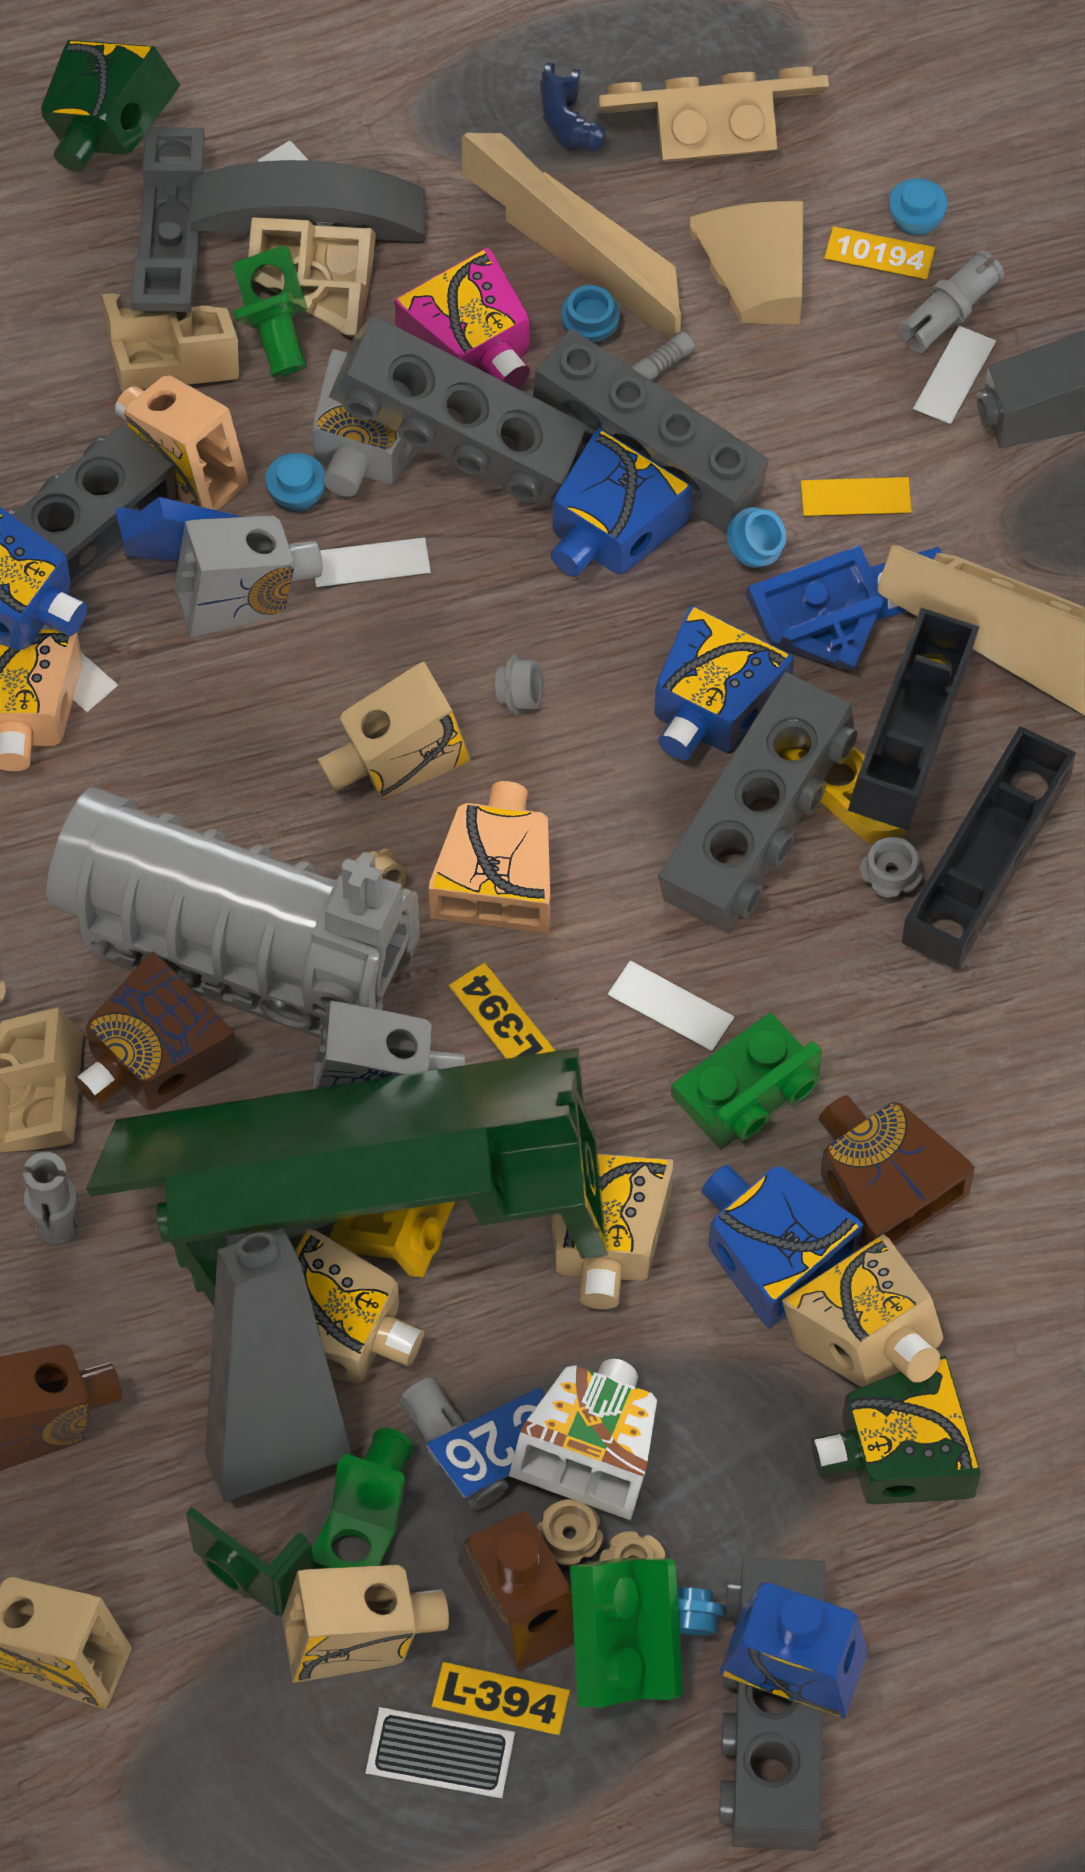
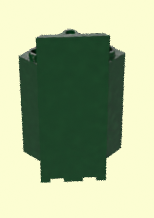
M579 1047L116 1119L86 1187V1190L92 1197L165 1185L166 1202H159L157 1204V1223L161 1239L164 1243L170 1242L172 1244L179 1266L189 1269L196 1291L198 1293L204 1292L213 1306L215 1302L218 1249L227 1246V1236L461 1200L468 1201L480 1226L561 1214L581 1259L608 1255L597 1139L584 1105Z

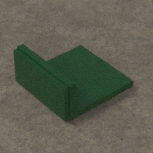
M191 1507L186 1512L193 1552L202 1558L207 1569L231 1590L239 1594L246 1592L273 1614L282 1617L297 1571L314 1569L311 1543L307 1541V1537L298 1531L268 1566Z

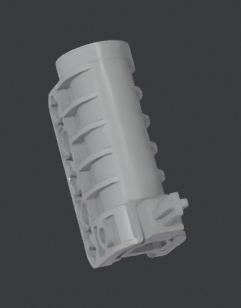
M97 787L88 788L71 809L58 837L48 872L46 896L49 906L78 917L81 937L85 947L99 958L134 971L154 951L196 994L317 1038L320 1037L330 1001L382 1010L383 1005L380 999L383 998L397 966L409 964L420 940L417 893L406 888L402 889L401 884L382 878L381 870L375 868V856L370 853L362 852L358 862L346 858L341 867L342 875H339L337 880H333L317 874L316 866L312 863L300 861L293 866L272 858L271 850L267 847L255 845L250 850L228 843L224 832L210 829L203 834L183 827L181 818L171 813H165L159 818L139 811L134 800Z

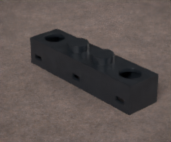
M925 608L920 609L859 771L848 811L908 831L968 666L980 626ZM927 657H933V658L940 659V660H942L943 662H945L946 664H943V663H940V662H937V661L928 659Z
M1019 726L905 918L902 944L959 970L1069 782L1076 752ZM1022 772H1034L1045 779L1048 789L1042 798L1035 800L1034 796L1011 786L1012 779ZM937 916L953 917L961 924L963 934L958 939L929 925L928 922Z

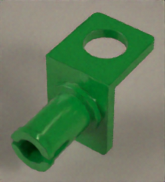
M279 246L235 262L233 270L245 306L234 310L233 314L236 321L253 329L258 328L270 366L271 377H282L305 369L307 363L303 358L291 318L297 313L308 310L289 248ZM263 266H276L284 275L285 283L283 290L279 295L267 299L260 298L253 289L254 275Z
M380 1428L375 1431L364 1459L346 1453L341 1455L337 1463L332 1510L312 1549L314 1569L382 1565L398 1531L405 1476L401 1472L406 1462L410 1459L414 1448L410 1438L404 1433L392 1428ZM352 1535L365 1540L371 1552L361 1561L349 1562L338 1558L333 1553L331 1545L342 1536Z

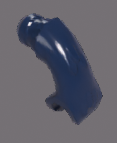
M546 63L542 72V80L540 81L544 111L543 118L555 138L568 151L571 148L579 149V147L591 152L601 149L606 129L599 122L586 121V118L579 116V112L572 111L569 108L577 100L580 70L573 69L571 75L559 77L554 75L555 63Z

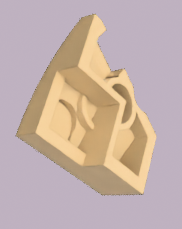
M803 201L740 204L703 212L690 217V236L693 241L699 239L710 258V270L717 283L723 285L729 291L730 305L741 323L800 325L803 277Z
M252 217L248 257L279 246H286L291 252L308 307L306 312L350 338H354L362 328L371 281L376 233L371 228L313 225L309 220ZM273 265L263 266L258 269L253 278V281L278 295L283 290L285 283L282 271Z
M102 294L104 319L121 391H125L132 386L148 389L161 377L169 375L187 385L239 379L238 337L227 308L201 305L192 307L191 312L131 311L128 308H121V294Z
M59 1007L4 1020L0 1024V1152L28 1151L74 1143L79 1092L74 1078L80 1073L84 1033Z

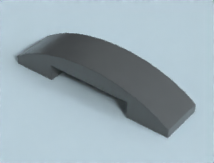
M150 127L146 132L142 169L144 193L138 258L134 259L131 311L191 312L201 240V231L190 230L192 177L204 173V128Z
M278 160L233 165L192 177L190 230L249 233L250 218L257 217L309 220L310 222L366 224V228H371L376 233L375 240L424 242L425 189L390 174L333 162Z

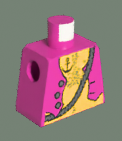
M488 247L394 299L396 327L515 388L521 386L528 378L530 368L521 357L529 350V318L494 254Z

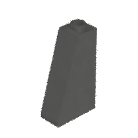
M1085 330L988 366L984 391L977 393V407L983 426H992L999 448L1085 431Z
M283 1227L267 1233L258 1232L247 1235L238 1243L218 1249L205 1456L223 1501L227 1502L336 1464L344 1453L352 1455L302 1266Z

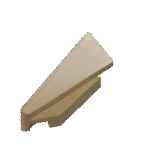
M466 133L462 136V175L506 207V221L590 283L606 289L616 302L668 340L680 332L681 311L679 309L676 266L546 172L542 173L502 133Z
M891 546L878 584L880 595L917 617L920 609L925 608L980 626L973 650L1085 716V607L957 556L937 553L933 560L907 550L902 546Z

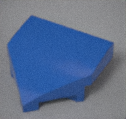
M158 497L141 511L124 507L115 509L125 556L177 562L179 560L185 521L243 517Z
M860 545L750 585L746 591L747 599L769 644L805 658L854 671L884 600L883 596L878 592V584Z

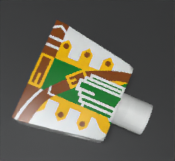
M605 1360L600 1365L597 1373L576 1365L566 1367L524 1423L519 1435L509 1476L631 1520L646 1472L657 1399L651 1392L635 1387L638 1381V1374L629 1363L623 1360Z

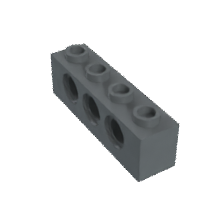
M373 314L353 338L329 395V398L343 404L344 408L353 416L363 420H375L398 432L399 437L406 443L420 448L428 447L451 459L452 463L461 471L472 475H483L504 486L506 491L516 499L525 502H536L542 506L564 483L587 427V424ZM393 380L403 383L410 390L412 397L399 392ZM447 408L459 412L465 424L455 421L450 416ZM501 435L513 440L518 448V452L508 448L504 444Z
M570 328L536 369L533 389L534 398L587 424L582 437L585 441L589 442L592 435L600 428L692 486L691 511L726 535L731 518L736 513L749 508L762 493L769 458L572 328Z
M122 423L108 436H101L95 439L87 447L83 456L63 473L59 472L49 477L42 485L39 493L20 509H14L8 513L63 552L68 562L71 589L122 546L115 509L124 507L141 511L158 497L174 501L178 499L174 465ZM100 492H111L106 495H95ZM60 528L67 529L65 531L57 533L51 532L52 530Z
M785 671L659 873L658 879L664 901L727 933H730L739 916L746 919L751 915L762 895L763 885L760 882L771 864L778 867L786 859L794 842L795 833L792 830L803 813L811 815L816 810L826 789L824 778L834 762L838 764L844 763L855 745L858 733L854 729L851 703ZM792 747H801L809 751L806 756L795 761L785 760L780 757L782 752ZM759 798H771L778 802L772 809L765 812H755L748 808L754 800ZM727 849H740L746 853L741 860L732 864H725L716 860L717 856Z
M743 1557L740 1580H727L726 1622L738 1621L742 1608L761 1582L772 1583L825 1602L826 1561ZM725 1646V1654L727 1652L728 1646ZM724 1677L723 1688H737L736 1713H723L721 1755L734 1756V1781L721 1780L719 1823L732 1824V1847L816 1851L820 1832L822 1711L787 1699L790 1703V1707L787 1710L778 1714L766 1713L758 1708L754 1702L756 1696L766 1691ZM773 1758L783 1763L789 1774L780 1781L768 1782L756 1776L752 1770V1765L761 1759Z

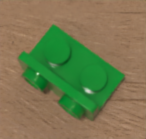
M769 1012L672 1083L671 1096L721 1150L736 1138L745 1141L757 1134L768 1122L770 1113L787 1100L791 1104H795L810 1094L820 1079L822 1049L814 1041L803 1047L783 1024Z
M617 1558L570 1566L578 1707L601 1708L639 1699L672 1700L680 1698L683 1694L675 1561L671 1558Z

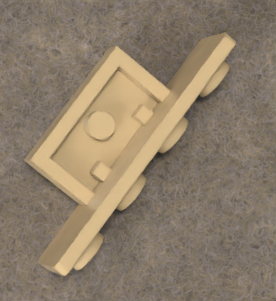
M794 67L779 70V79L756 81V72H738L722 75V84L699 86L698 77L674 78L665 80V89L642 91L641 82H625L608 85V94L599 95L595 101L596 114L656 109L661 163L772 153L778 150L773 98L823 94L829 88L828 75L813 76V67Z

